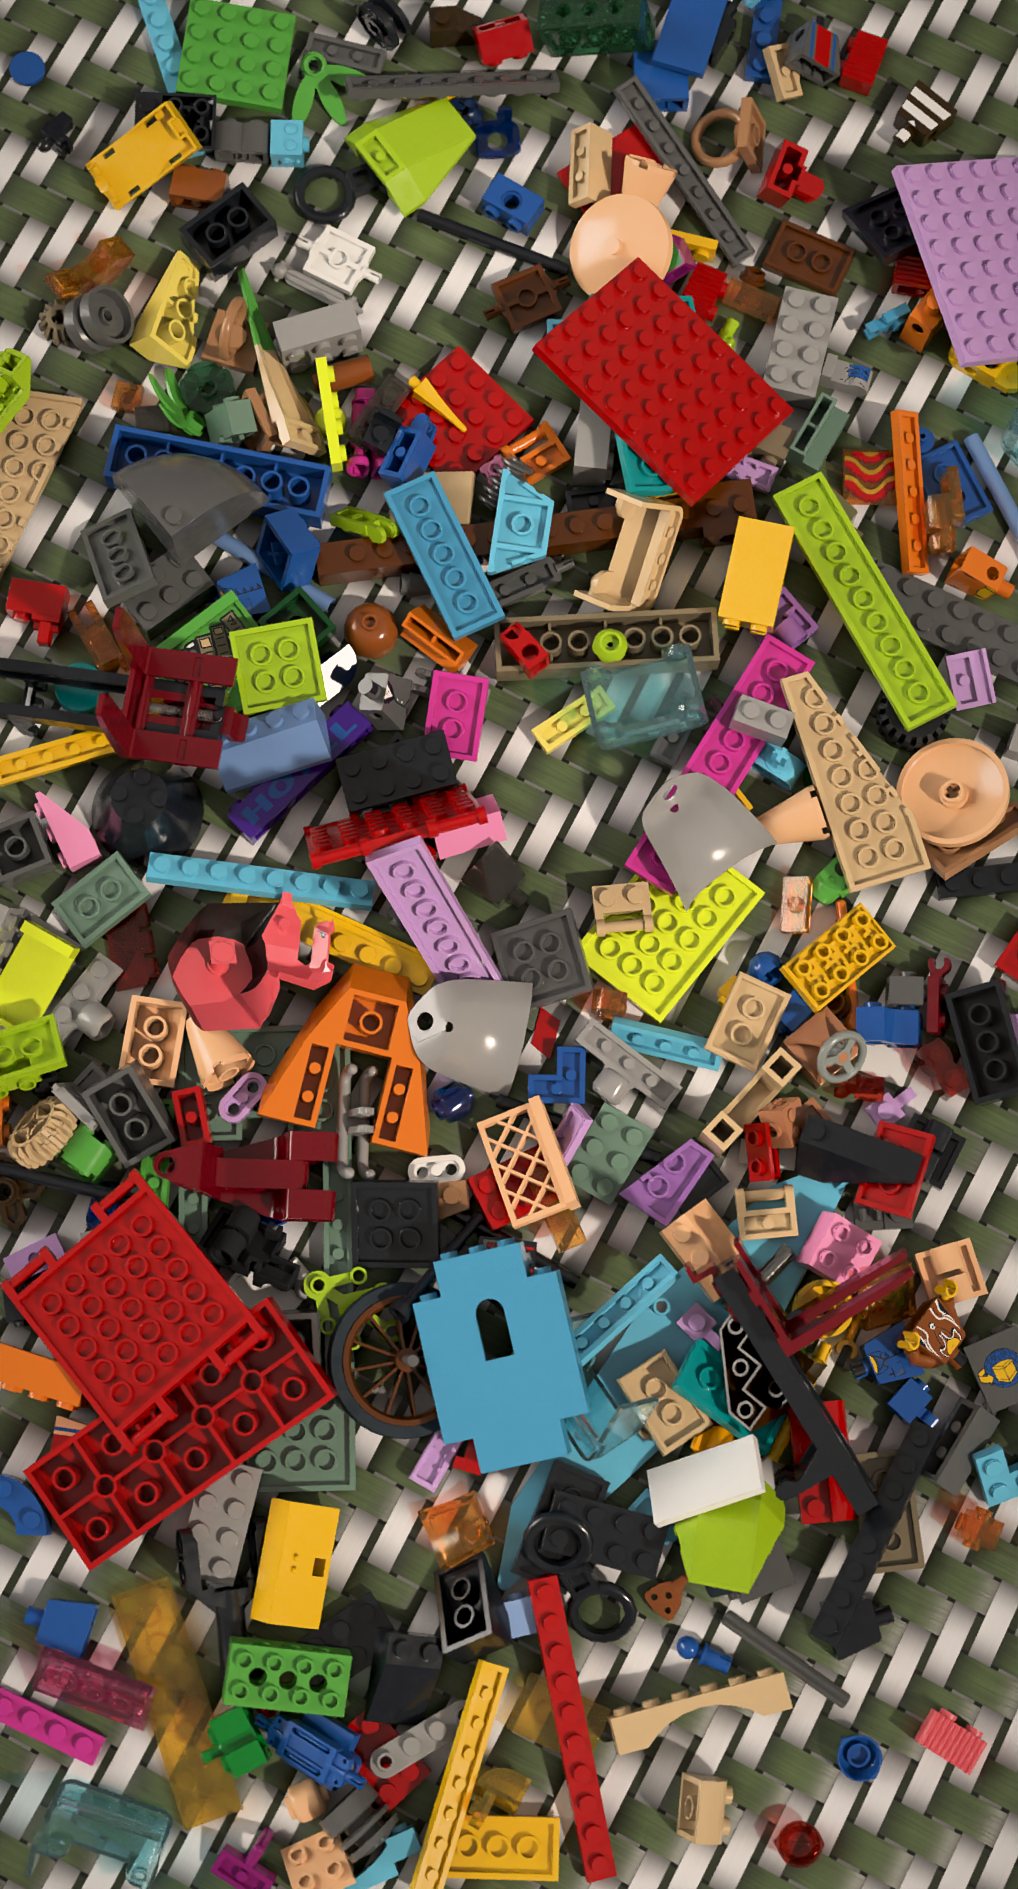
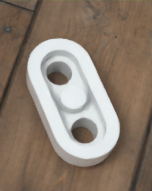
M453 1154L419 1157L414 1159L408 1167L410 1180H438L439 1183L462 1180L465 1175L463 1160ZM454 1165L457 1171L455 1174L449 1175L446 1173V1167ZM420 1168H426L428 1175L420 1178L417 1175V1171Z

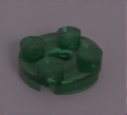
M201 361L190 366L184 378L181 379L180 393L184 404L190 410L195 411L200 416H204L213 410L212 406L223 403L225 398L234 396L235 385L231 373L226 368L218 366L216 362ZM209 383L210 387H215L214 391L210 394L200 391L201 388L204 389L203 385Z

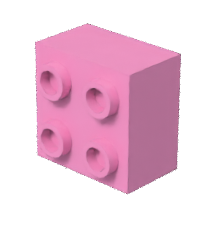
M822 1211L795 1261L823 1279L842 1283L871 1265L882 1241L839 1214Z

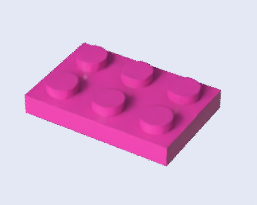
M434 670L424 735L444 730L451 758L477 762L490 678Z

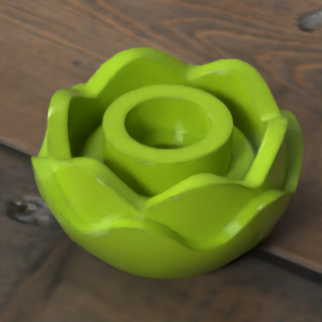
M611 628L600 631L595 636L592 645L593 652L604 663L620 661L625 656L628 648L627 639L623 633ZM608 643H612L613 646L609 647Z

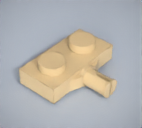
M789 43L768 46L762 50L777 102L796 99L803 95L800 85V74L785 66Z

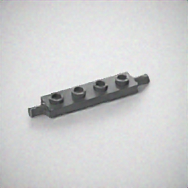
M549 556L489 583L503 609L561 584V573L575 568V564L571 557L556 563Z

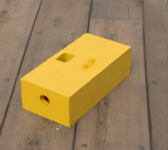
M272 1497L250 1614L251 1619L268 1624L319 1630L340 1509Z

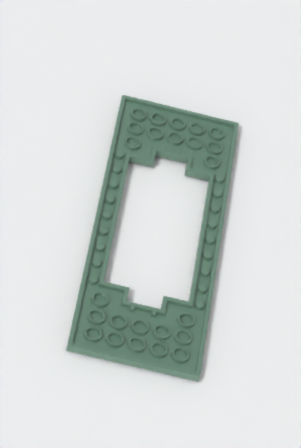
M303 1025L261 1026L260 1029L228 1031L252 1055L255 1063L250 1072L261 1074L267 1082ZM185 1028L179 1059V1090L199 1085L203 1089L214 1142H243V1121L236 1124L228 1123L221 1117L218 1109L221 1099L235 1084L212 1092L208 1091L206 1087L205 1089L203 1088ZM335 1047L315 1128L308 1129L288 1124V1132L317 1131L337 1133L339 1077L343 1068L351 1064V1050ZM239 1074L237 1077L233 1078V1080L235 1081V1084H236V1083L238 1082V1080L242 1077L241 1074ZM350 1080V1094H349V1110L352 1109V1104H351V1080ZM250 1084L248 1091L255 1093L259 1088L258 1084ZM259 1103L245 1119L264 1118L256 1116ZM236 1104L231 1105L229 1108L230 1114H236L239 1111V1106ZM179 1136V1147H182ZM348 1136V1167L351 1168L352 1136ZM323 1161V1190L336 1192L334 1222H323L324 1272L328 1276H334L350 1272L353 1268L350 1192L352 1178H342L338 1173L335 1162ZM179 1187V1222L197 1245L209 1227V1197ZM347 1283L334 1287V1289L344 1295L354 1292V1284ZM327 1299L330 1317L337 1323L340 1318L337 1305ZM329 1320L324 1321L325 1331L328 1332L332 1329V1323ZM331 1334L325 1335V1374L328 1378L327 1352ZM355 1350L351 1352V1368H355ZM352 1372L355 1381V1372ZM336 1397L243 1462V1464L263 1468L257 1493L356 1490V1423L345 1412Z

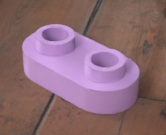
M256 1072L244 1074L221 1099L218 1107L221 1117L226 1122L232 1124L243 1121L260 1102L263 1089L267 1084L265 1078ZM252 1083H256L259 1086L255 1093L248 1091V1087ZM234 1104L238 1105V1113L230 1114V1106Z

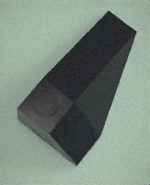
M809 1114L799 1139L795 1174L820 1183L914 1184L924 1156L841 1124Z

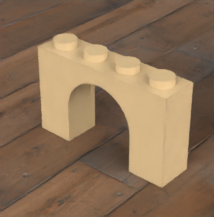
M780 1047L733 1101L701 1132L697 1140L719 1159L743 1133L744 1125L751 1124L759 1115L758 1111L777 1096L802 1066Z

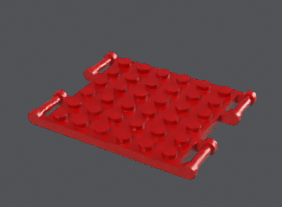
M464 783L458 785L455 789L422 798L420 796L411 798L413 804L411 806L408 805V802L399 803L391 806L392 811L381 813V810L370 811L364 814L365 818L359 819L358 814L353 813L349 814L348 818L315 827L309 825L303 827L313 870L322 868L323 865L363 855V857L372 855V852L419 835L421 838H434L444 832L477 823L479 825L488 823L485 807L476 801Z
M136 1168L128 1173L129 1177L100 1202L95 1201L90 1206L101 1223L60 1259L57 1260L55 1254L44 1245L38 1251L39 1255L10 1280L6 1278L0 1283L6 1295L121 1445L132 1456L140 1450L139 1446L168 1420L172 1422L179 1416L178 1412L165 1397L207 1360L210 1359L223 1375H226L232 1370L230 1366L260 1340L264 1342L271 1336ZM135 1186H138L139 1190L111 1215L108 1214L107 1211ZM47 1263L49 1268L19 1293L17 1288ZM249 1325L253 1331L222 1358L218 1351ZM157 1405L161 1411L130 1437L126 1431Z

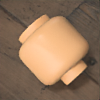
M309 1777L289 1786L287 1796L284 1797L291 1818L293 1820L297 1818L301 1823H306L324 1815L327 1812L326 1801L331 1799L328 1789Z

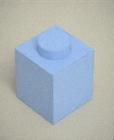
M523 1591L505 1595L506 1601L503 1602L509 1616L512 1638L537 1633L530 1596H524Z

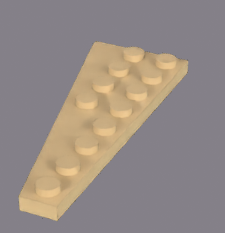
M30 391V398L23 405L21 411L15 415L5 431L0 434V581L83 409V398Z

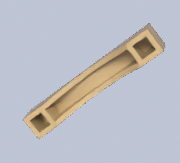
M767 1667L757 1670V1676L746 1679L745 1674L728 1678L729 1684L717 1686V1682L699 1686L700 1692L689 1694L688 1690H682L672 1693V1699L660 1702L659 1698H653L643 1701V1707L631 1710L630 1705L616 1708L613 1710L614 1715L607 1716L616 1753L620 1756L649 1748L656 1736L669 1723L683 1714L701 1707L733 1705L750 1709L763 1716L792 1709L784 1672L775 1671L774 1667Z

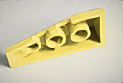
M181 250L176 252L140 316L129 345L149 361L188 369L197 347V337L194 336V324L198 322V314L195 313V298L199 296L200 267Z

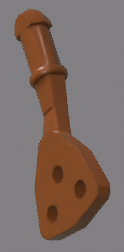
M686 1571L677 1579L659 1583L644 1593V1599L652 1610L667 1621L673 1620L681 1605L683 1588L688 1581ZM667 1592L671 1594L670 1599H667L665 1597V1594ZM652 1594L657 1596L656 1600L651 1599ZM666 1607L670 1608L669 1614L665 1613Z

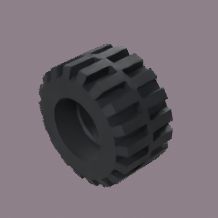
M884 693L877 707L876 724H880L878 731L880 735L886 734L885 741L888 744L891 741L896 743L894 748L900 750L901 746L906 747L905 752H912L913 748L919 751L921 748L939 739L948 724L950 711L907 732Z

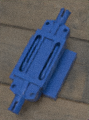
M259 1713L256 1716L257 1720H254V1724L267 1731L266 1743L277 1749L275 1754L285 1759L284 1762L331 1792L343 1787L346 1782L358 1790L365 1786L363 1783H366L367 1779L358 1774L362 1760L354 1752L360 1738L359 1733L333 1717L305 1713L302 1720L291 1719L285 1714L278 1715L274 1720L268 1718L263 1713Z

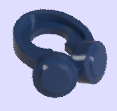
M457 98L450 101L456 110L463 111L469 108V112L462 117L469 127L482 124L483 112L478 107L479 103L475 98Z

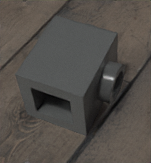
M899 972V976L889 975L885 980V1006L898 1009L899 1006H913L919 1010L923 1006V1002H927L928 985H924V977L916 976L915 972Z

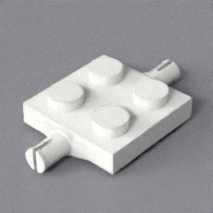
M330 225L326 226L322 235L315 242L302 235L297 239L296 246L309 251V258L303 267V274L350 297L363 278L376 285L381 281L382 274L369 268V263L376 252L374 246Z

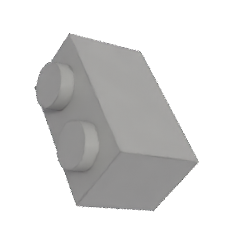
M742 694L736 704L728 728L781 747L787 739L795 713Z

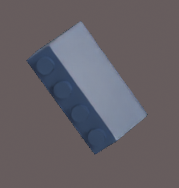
M314 697L249 718L246 739L243 743L228 741L226 736H222L224 743L218 772L225 791L229 794L332 761L326 717Z

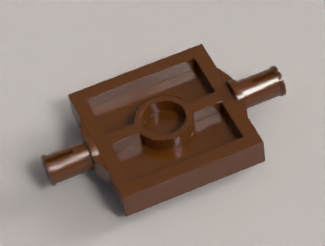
M537 264L492 283L491 289L497 300V305L483 310V315L487 322L502 315L508 322L514 335L547 321V319L561 315L563 309L557 299V291L570 287V280L565 275L560 279L552 281L545 274L541 264Z

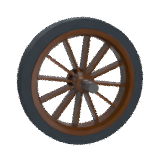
M415 1282L389 1283L371 1289L361 1295L339 1318L331 1334L328 1346V1376L339 1394L336 1396L338 1402L345 1412L360 1426L388 1438H419L441 1429L436 1406L420 1414L416 1412L410 1373L416 1377L434 1399L431 1387L416 1371L417 1367L427 1370V1366L419 1364V1359H423L424 1354H417L422 1349V1344L420 1343L412 1349L418 1332L416 1320L406 1346L401 1322L394 1317L399 1346H396L372 1317L380 1310L389 1307L396 1298L406 1296L415 1286ZM431 1286L422 1294L437 1292V1296L441 1297L440 1291ZM367 1320L392 1348L390 1353L355 1340L359 1330ZM353 1344L388 1356V1361L351 1368ZM389 1365L390 1370L361 1394L355 1384L352 1372ZM393 1373H396L384 1411L382 1412L372 1406L365 1398ZM402 1375H404L411 1416L389 1415Z

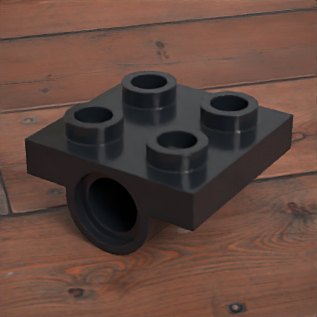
M914 1113L907 1127L936 1136L923 1183L940 1191L967 1139L954 1133L955 1131L942 1122L930 1118L927 1119Z

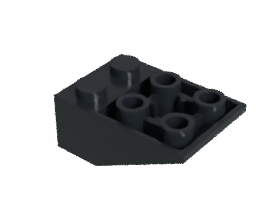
M136 91L134 126L165 101H172L203 148L198 152L214 150L217 95ZM156 117L147 122V127L157 121Z

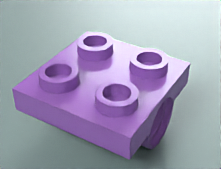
M783 586L773 634H767L795 649L817 632L819 626ZM751 634L761 645L765 637Z

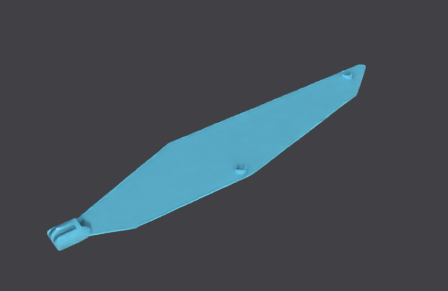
M799 1175L771 1186L769 1189L783 1188V1185L786 1184L793 1185L798 1236L742 1241L758 1269L783 1244L787 1245L798 1257L821 1212H834L845 1187L849 1183H820ZM781 1199L754 1202L746 1211L785 1207V1201ZM737 1218L728 1226V1229L735 1238L739 1236ZM796 1258L769 1284L784 1311L806 1269L795 1261ZM685 1267L678 1272L682 1277L631 1322L588 1388L592 1410L589 1413L569 1417L565 1424L572 1452L565 1456L540 1461L511 1505L497 1581L498 1587L501 1590L510 1589L521 1578V1576L510 1572V1569L554 1460L610 1482L605 1500L658 1451L653 1441L642 1438L635 1430L633 1424L634 1410L615 1381L663 1349L667 1351L679 1370L694 1341L676 1322L696 1302L717 1322L712 1330L720 1336L719 1329L730 1315L720 1304L725 1300L724 1297L711 1303L698 1284L692 1283L685 1271ZM662 1301L666 1304L665 1312L657 1311V1302Z

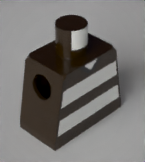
M918 80L896 114L893 126L898 131L893 136V141L900 148H905L910 141L922 148L954 123L958 110Z

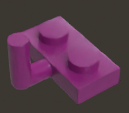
M264 1828L248 1855L226 1843L210 1872L236 1889H270L278 1875L259 1864L258 1861L274 1835L273 1830Z

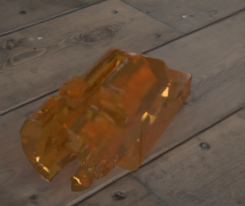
M958 465L946 467L943 477H940L942 494L928 496L923 508L925 532L930 536L928 541L930 556H942L955 552L956 527H962L965 520Z

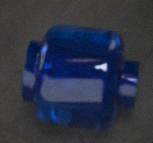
M452 1081L434 1092L431 1106L440 1121L445 1120L448 1123H454L471 1114L473 1110L472 1102L475 1101V1096L468 1085L463 1086L458 1081Z

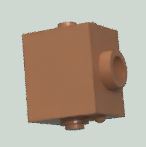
M800 1097L775 1098L758 1111L761 1123H769L772 1149L793 1148L799 1143L806 1123Z

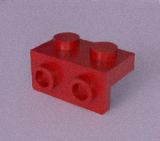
M769 1123L745 1124L744 1133L750 1182L781 1179L778 1148L772 1149Z

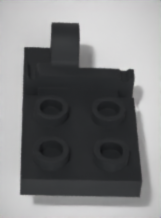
M239 1205L234 1211L221 1206L198 1243V1246L212 1263L245 1277H248L250 1272H253L252 1285L262 1288L264 1284H271L274 1288L287 1292L291 1290L299 1275L300 1265L279 1257L286 1244L287 1233L283 1232V1226L279 1225L275 1231L273 1222L270 1221L268 1225L261 1223L259 1214L248 1206Z

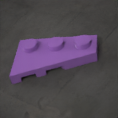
M690 1139L618 1195L664 1227H667L715 1155Z

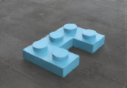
M999 1443L972 1454L984 1500L989 1508L1018 1497V1463L1010 1466L1007 1465L1004 1451Z

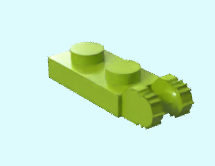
M348 506L329 514L330 525L342 528L343 531L358 533L362 537H369L374 543L381 544L386 541L387 537L394 538L399 535L400 529L394 520L392 521L385 516L356 507Z

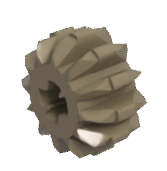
M55 299L54 306L51 307L45 304L46 312L39 313L41 322L38 326L40 331L44 332L45 340H52L56 346L61 341L66 346H69L70 343L64 323L60 324L61 321L64 322V310L69 302L67 299L63 304H60Z

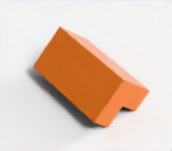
M424 604L411 610L402 623V626L405 628L401 636L448 672L461 673L478 646L467 636L454 642L444 619Z

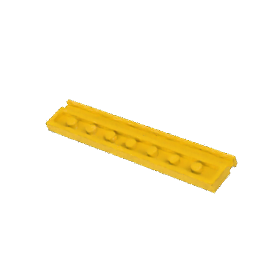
M227 893L222 903L280 902V899ZM292 901L297 916L301 920L300 943L312 947L314 929L318 922H331L333 919L335 931L331 933L329 956L349 965L355 963L409 977L412 992L420 997H423L432 988L436 978L417 948L319 904Z

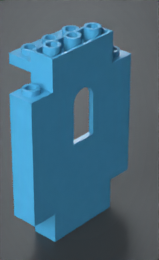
M514 1237L497 1241L498 1247L487 1249L486 1244L468 1248L470 1254L458 1256L457 1251L440 1254L441 1260L433 1262L441 1297L437 1296V1292L421 1295L420 1302L413 1304L444 1445L473 1439L481 1474L568 1455L572 1450L564 1418L589 1413L592 1410L560 1269L552 1271L551 1266L534 1269L535 1275L531 1276L529 1264L533 1263L531 1253L525 1251L523 1241L515 1243ZM494 1299L503 1306L514 1355L486 1361L476 1317L477 1307L483 1300Z

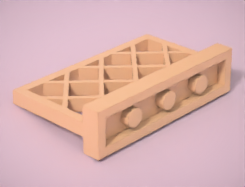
M539 1095L528 1099L529 1103L476 1123L514 1229L568 1208L572 1211L581 1207L547 1110ZM528 1113L530 1122L525 1131L512 1126L517 1116ZM496 1124L504 1127L499 1141L488 1138L486 1128ZM532 1128L534 1129L535 1135L530 1133ZM510 1130L523 1135L516 1149L503 1144ZM527 1138L539 1143V1148L534 1157L521 1152ZM491 1144L496 1146L494 1151L492 1149ZM501 1148L514 1153L508 1167L502 1166L496 1161ZM541 1154H543L545 1161L540 1160ZM519 1156L532 1161L526 1175L512 1170ZM537 1163L548 1168L549 1173L544 1183L530 1178ZM500 1170L505 1171L503 1177L501 1175ZM510 1174L523 1179L517 1194L506 1189L505 1184ZM551 1179H552V1182H553L554 1187L549 1186V1183H550ZM528 1182L541 1187L535 1201L522 1196ZM546 1190L556 1193L560 1202L551 1207L540 1204ZM509 1196L514 1197V1200H513L512 1203H511V1200H510V1197H509ZM519 1200L532 1205L528 1216L517 1220L514 1210Z

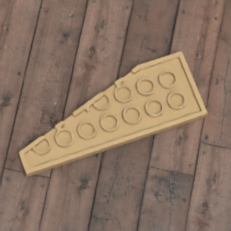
M806 671L781 679L779 682L788 709L795 713L793 724L849 894L929 870L931 865L914 814L901 801L895 788L890 786L880 772L881 769L858 738L845 725L841 715L836 713L828 702L827 696L810 673Z

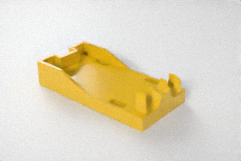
M165 101L125 135L85 164V166L95 179V185L99 188L100 192L109 199L116 211H119L203 147L172 101ZM156 117L157 121L147 127V122ZM114 149L115 153L106 159L105 154ZM181 154V158L174 163L171 162L173 158ZM136 186L141 188L134 195L129 193Z

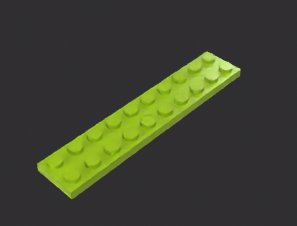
M820 471L772 495V501L786 525L795 527V541L906 731L909 732L956 708L958 703L823 473Z

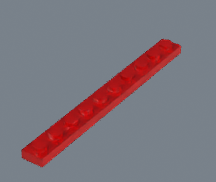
M557 1574L529 1579L526 1581L585 1879L587 1883L615 1877L617 1873Z

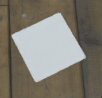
M888 1044L867 1045L866 1059L859 1071L903 1087L917 1049L888 1048Z

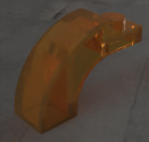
M120 236L99 240L95 249L83 261L70 268L47 273L44 282L60 301L69 298L73 299L96 286L110 285L128 267L135 254Z

